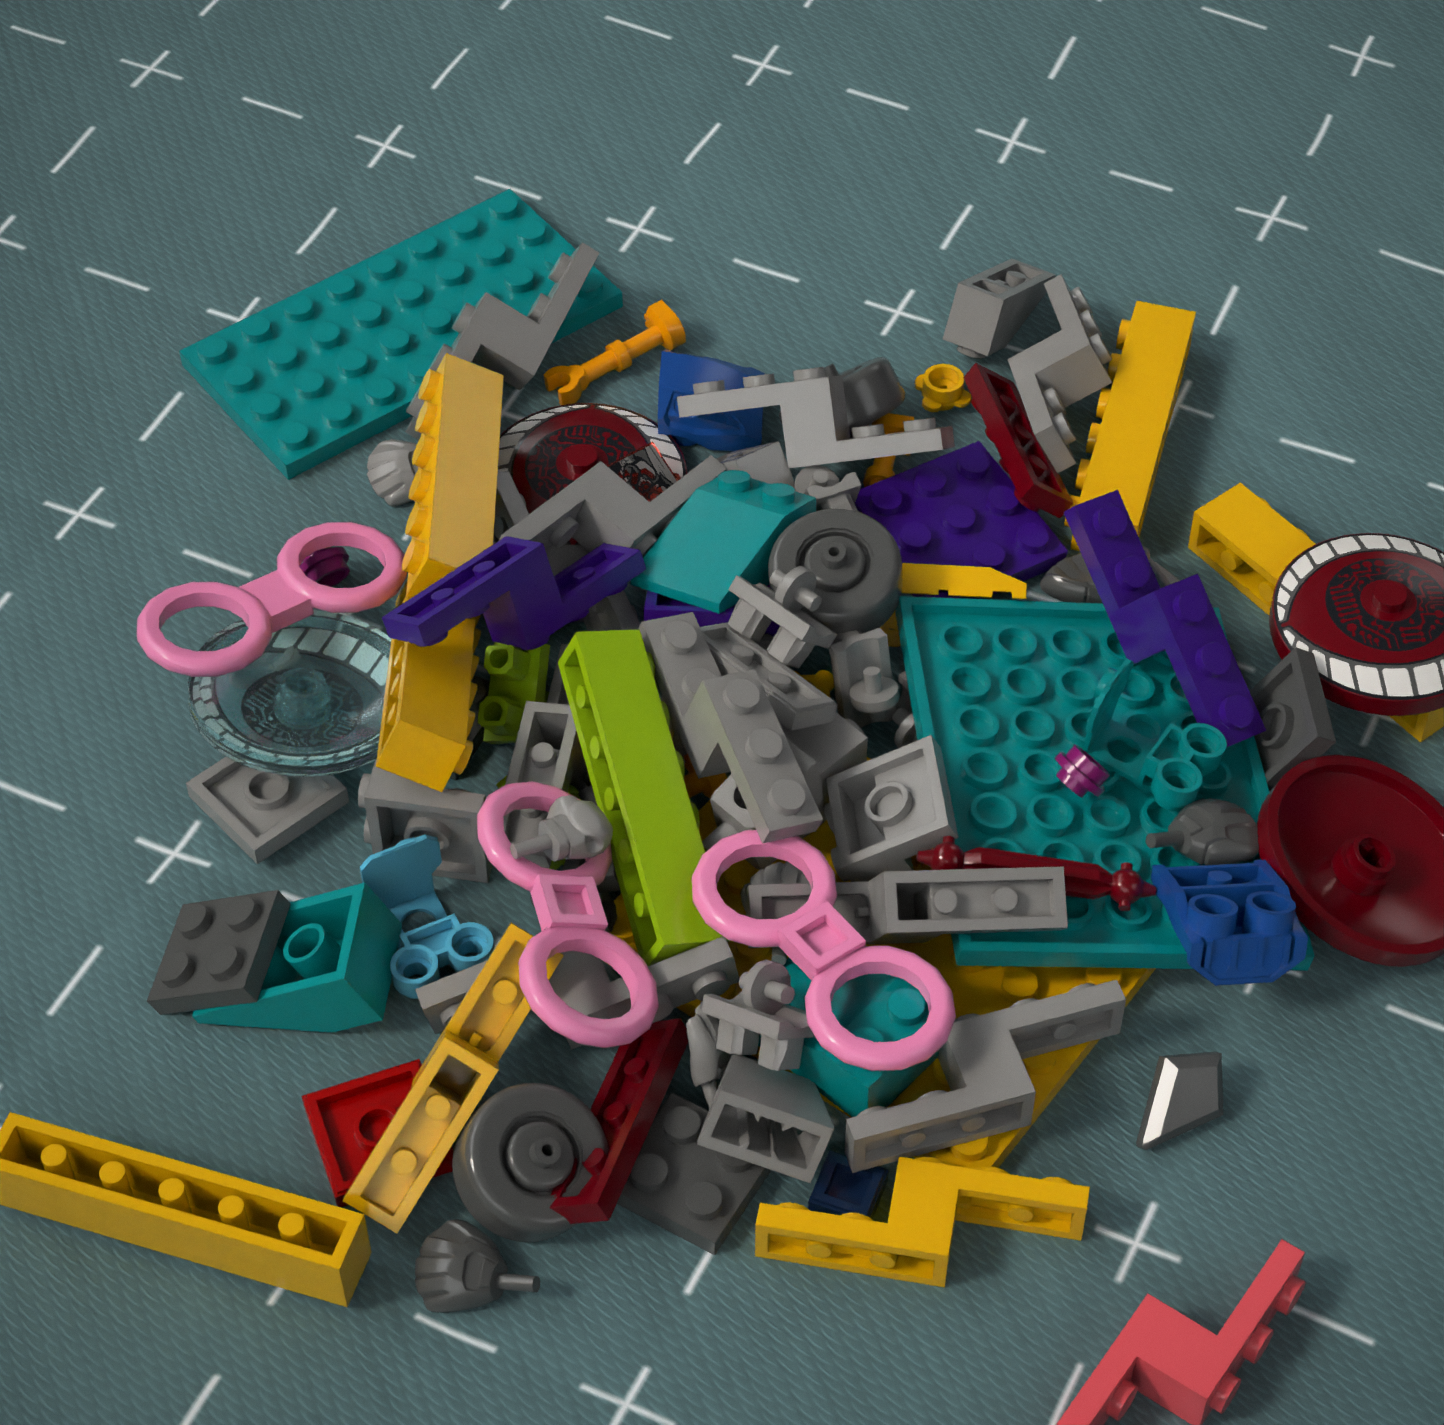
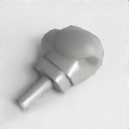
M570 795L561 796L551 805L547 819L540 821L538 837L511 844L510 851L514 859L544 851L547 857L554 862L562 859L592 858L603 853L610 845L613 828L602 810L592 801H579L575 796Z

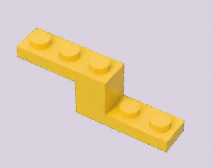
M512 922L507 927L415 1075L411 1090L343 1198V1202L398 1234L499 1071L498 1062L531 1010L520 988L518 962L528 940L534 935ZM556 953L546 961L548 980L564 957L563 953Z
M899 1156L888 1223L873 1221L870 1217L859 1213L835 1215L810 1211L807 1207L797 1203L785 1202L773 1205L760 1202L755 1224V1257L945 1288L955 1221L1081 1241L1090 1187L1076 1185L1060 1177L1038 1179L1013 1175L997 1167L975 1169L946 1164L944 1161L934 1157L912 1159Z

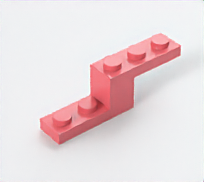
M1282 1239L1218 1335L1152 1295L1147 1294L1056 1425H1104L1109 1416L1119 1421L1127 1412L1137 1391L1191 1425H1202L1212 1409L1223 1414L1241 1384V1379L1235 1376L1245 1359L1256 1364L1267 1348L1274 1333V1330L1268 1327V1324L1277 1311L1287 1316L1297 1303L1306 1284L1304 1280L1298 1277L1305 1252Z

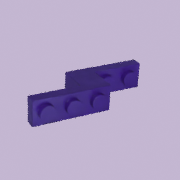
M1118 490L1080 503L1063 512L1126 658L1135 664L1166 651L1196 722L1217 728L1224 735L1227 747L1266 731L1199 575L1195 574L1160 588Z
M506 536L383 616L382 620L389 638L426 647L444 640L448 636V631L465 619L483 614L493 642L513 645L522 650H532L546 644L550 640V635L567 623L584 618L589 613V608L605 597L623 591L628 586L627 582L645 571L646 566L641 550L603 543L554 576L543 543Z

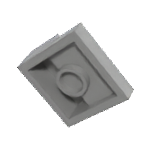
M932 735L826 778L830 802L824 805V813L830 829L835 834L837 846L831 849V858L838 876L844 882L849 880L851 882L870 881L883 871H913L911 856L916 855L918 851L928 850L943 843L944 836L958 838L941 747Z
M376 760L372 773H364L362 775L358 790L359 808L366 809L364 842L372 845L373 854L393 847L404 839L416 838L426 834L437 837L440 844L442 863L432 873V876L488 883L493 867L479 843L477 834V814L486 799L485 794L472 793L460 788L444 789L443 792H439L376 767Z

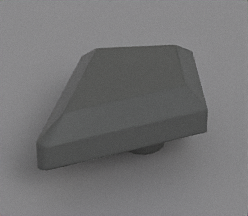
M1203 1052L1159 1056L1136 1141L1138 1148L1148 1150L1223 1115L1222 1053Z

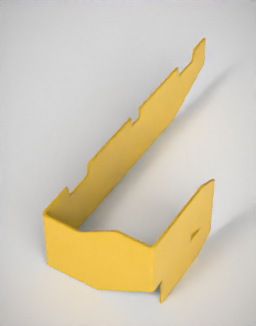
M902 563V593L939 595V590H948V596L992 598L993 592H1011L1012 599H1026L1027 583L990 567ZM894 611L889 620L880 627L887 634L889 647L901 646Z

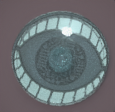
M313 610V615L272 633L271 641L262 656L244 669L219 677L188 676V707L192 721L198 732L214 749L239 764L262 772L293 777H314L338 774L367 765L377 759L391 638L376 627L356 618L339 613ZM243 619L217 632L199 651H216L230 647L242 639L249 628Z

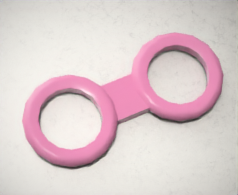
M327 522L308 527L286 541L277 556L276 571L240 587L220 582H189L167 588L150 599L137 618V641L150 660L171 672L190 677H219L244 669L262 656L271 641L272 633L313 615V608L331 613H357L378 607L399 592L407 578V572L402 571V562L405 554L393 538L373 527L353 522ZM331 546H349L365 550L377 557L384 566V569L379 577L368 584L354 588H333L318 584L308 578L301 570L300 565L304 558L317 550ZM193 607H217L229 610L242 618L249 628L244 637L230 647L216 651H192L178 647L167 640L160 630L168 618L179 611Z
M533 781L506 784L486 797L477 814V834L479 843L489 862L508 881L531 893L541 927V932L528 940L519 959L520 988L532 1011L551 1030L573 1042L599 1048L630 1044L650 1029L659 1003L657 984L645 960L624 940L605 931L608 922L597 886L604 881L612 864L611 842L603 853L592 858H585L586 862L576 869L558 871L541 867L525 857L514 859L510 851L511 843L504 831L503 817L514 810L529 808L549 812L551 805L556 799L561 796L573 795L556 786ZM577 951L591 954L608 963L623 978L630 992V1011L622 1017L601 1019L586 1016L569 1007L554 992L547 978L546 961L556 953Z
M745 830L720 839L701 856L691 881L693 903L704 922L730 941L754 948L780 947L811 980L805 995L807 1024L821 1047L843 1063L869 1071H896L928 1060L947 1042L956 1018L951 988L937 968L915 953L888 945L866 946V940L833 907L837 898L835 873L821 851L799 836L762 844L757 830ZM750 857H773L787 861L801 870L811 885V894L808 901L795 913L778 919H755L741 915L726 905L717 891V883L721 874L736 862ZM865 974H887L904 979L918 989L928 1004L929 1016L926 1023L911 1036L895 1042H873L857 1037L841 1026L832 1012L831 1001L835 992L851 979Z

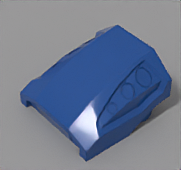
M662 350L658 391V434L671 435L679 446L699 444L709 450L737 451L762 445L763 407L679 418L677 397L693 395V384L724 380L725 390L744 388L742 377L764 375L765 373L752 367H742L716 358Z
M1265 859L1254 860V863L1180 867H1165L1164 864L1152 865L1151 881L1156 886V896L1165 906L1173 929L1187 952L1188 965L1215 986L1274 982L1305 959L1308 936L1296 915V904L1291 899L1288 886Z

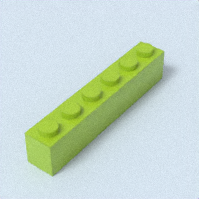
M640 629L575 632L560 657L558 666L597 806L605 814L613 828L611 839L612 861L637 951L645 960L647 966H651L722 937L721 934L704 922L693 903L691 878L701 856L705 853L699 833V812L696 805L690 802L684 782V761L681 754L675 751L669 731V710L666 703L660 700L654 680V659L651 653L645 649Z

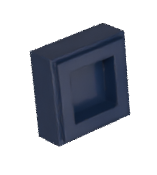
M829 1150L809 1198L808 1209L810 1211L835 1215L859 1213L873 1220L888 1182L889 1169L877 1166L852 1173L846 1155Z

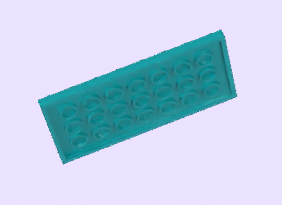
M508 189L179 350L181 363L276 468L290 480L412 416L406 410L442 345L445 343L452 347L459 334L452 329V326L466 302L475 306L485 292L527 316L541 293L548 296L555 282L548 279V276L563 252L571 256L576 249L517 194ZM594 265L552 343L623 307L622 291Z

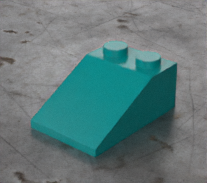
M724 471L717 478L698 487L643 557L646 570L630 580V585L720 614L737 604L740 599L728 590L736 575L743 577L753 585L758 583L765 584L766 586L769 585L768 563L774 543L779 535L794 521L807 514L816 512V497L796 492L795 488L788 484H769L752 479L750 474L744 471Z
M365 882L290 902L291 905L257 1002L194 1010L192 1017L199 1024L330 1033L382 1021L392 978L390 961L398 949L402 923Z
M788 958L783 966L789 972L791 987L794 988L795 995L792 1002L787 1005L806 1011L805 995L811 980ZM865 974L851 979L835 992L831 1001L832 1012L841 1026L855 1036L873 1042H895L911 1036L926 1023L929 1016L928 1004L919 990L904 979L887 974ZM760 1034V1036H759V1044H758L759 1047H760V1043H761V1034ZM816 1037L804 1038L800 1068L790 1070L796 1075L808 1078L814 1082L819 1093L848 1115L855 1117L870 1107H888L938 1058L939 1050L928 1060L903 1070L869 1071L843 1063L821 1047Z

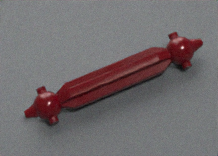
M944 836L943 843L936 845L933 849L917 852L916 860L931 867L932 870L1064 866L1066 896L1095 900L1110 895L1115 902L1119 903L1118 909L1121 911L1131 910V904L1140 898L1156 895V886L1142 880L1141 876L1133 870V864L1128 862L1121 863V869L1111 874L1098 864L984 847L963 852L955 844V838L952 836Z

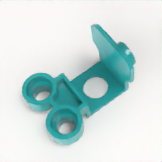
M1126 658L1118 670L1109 667L1096 687L1093 696L1095 698L1094 706L1086 723L1085 730L1088 732L1082 749L1105 768L1139 786H1142L1148 777L1152 778L1151 791L1157 804L1169 811H1180L1186 805L1196 800L1203 781L1202 776L1219 767L1227 747L1226 739L1217 728L1208 724L1193 723L1181 729L1170 723L1158 741L1154 742L1112 720L1118 699L1127 684L1134 663ZM1115 740L1130 742L1138 749L1140 757L1133 762L1119 761L1111 756L1107 745Z

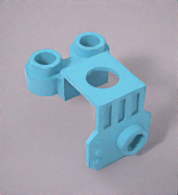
M426 834L416 838L404 839L393 847L372 854L360 866L362 883L365 882L401 923L408 915L415 912L428 913L436 920L406 933L401 929L398 950L390 961L392 982L395 989L411 999H418L415 989L440 979L439 968L450 965L452 969L459 972L487 961L494 950L493 935L487 927L475 922L460 924L455 913L447 916L434 891L432 873L442 863L439 840L437 837ZM471 952L478 953V955L476 956H464L465 954ZM415 974L424 975L421 978L409 979L410 976Z

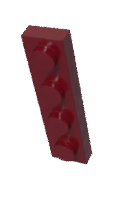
M975 363L963 378L973 397L971 404L981 414L986 425L985 433L995 444L1001 457L999 463L1009 474L1016 488L1014 490L1015 497L1031 511L1038 512L1041 509L1061 518L1064 515L1063 512L1072 506L1073 501L1059 473L1057 474L1033 433L1024 404L1014 382Z
M681 1018L654 1022L647 1032L632 1043L619 1046L590 1109L604 1130L609 1146L608 1154L606 1155L601 1148H595L585 1162L582 1160L583 1167L592 1177L577 1196L562 1197V1194L566 1192V1188L574 1179L577 1158L574 1159L570 1175L561 1185L553 1188L550 1195H555L554 1198H557L549 1208L566 1218L570 1224L610 1220L688 1044L687 1028Z

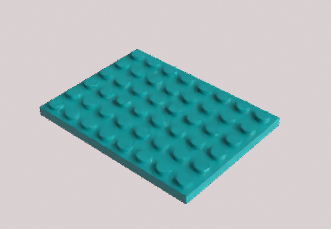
M900 596L895 614L917 740L932 735L941 747L958 833L955 844L963 852L984 847L1098 864L1111 874L1121 869V863L1128 862L1133 864V870L1141 876L1142 880L1152 884V865L1164 864L1165 867L1201 865L1178 853L1172 846L1149 848L1147 846L1146 836L1149 833L1168 832L1169 825L1180 812L1166 810L1157 804L1151 791L1152 778L1148 777L1143 785L1139 786L1105 768L1110 774L1102 784L1105 791L1099 797L1088 791L1081 798L1056 776L1057 772L1062 768L1055 760L1059 752L1062 751L1066 754L1074 744L1081 748L1083 747L1088 732L1085 730L1086 723L1094 706L1095 698L1093 696L1100 679L1109 667L1118 670L1126 659L1103 603ZM1213 607L1227 639L1220 610L1218 607ZM1166 651L1133 664L1127 684L1118 699L1112 716V720L1154 742L1158 741L1170 723L1181 729L1190 724L1197 723ZM1252 736L1226 748L1219 767L1202 776L1203 781L1196 800L1210 798L1229 801L1245 809L1247 814L1257 824L1259 812L1266 796L1269 794V788L1255 737ZM1115 740L1107 745L1111 756L1119 761L1133 762L1140 757L1138 749L1130 742ZM1259 852L1256 855V857L1248 863H1254V860H1261ZM1110 895L1095 900L1066 896L1068 928L1061 931L951 934L956 965L1193 969L1187 963V952L1173 929L1166 908L1156 895L1140 898L1131 904V910L1129 911L1119 910V903L1115 902ZM1300 922L1308 936L1306 956L1302 962L1291 970L1308 971L1315 955L1308 929Z

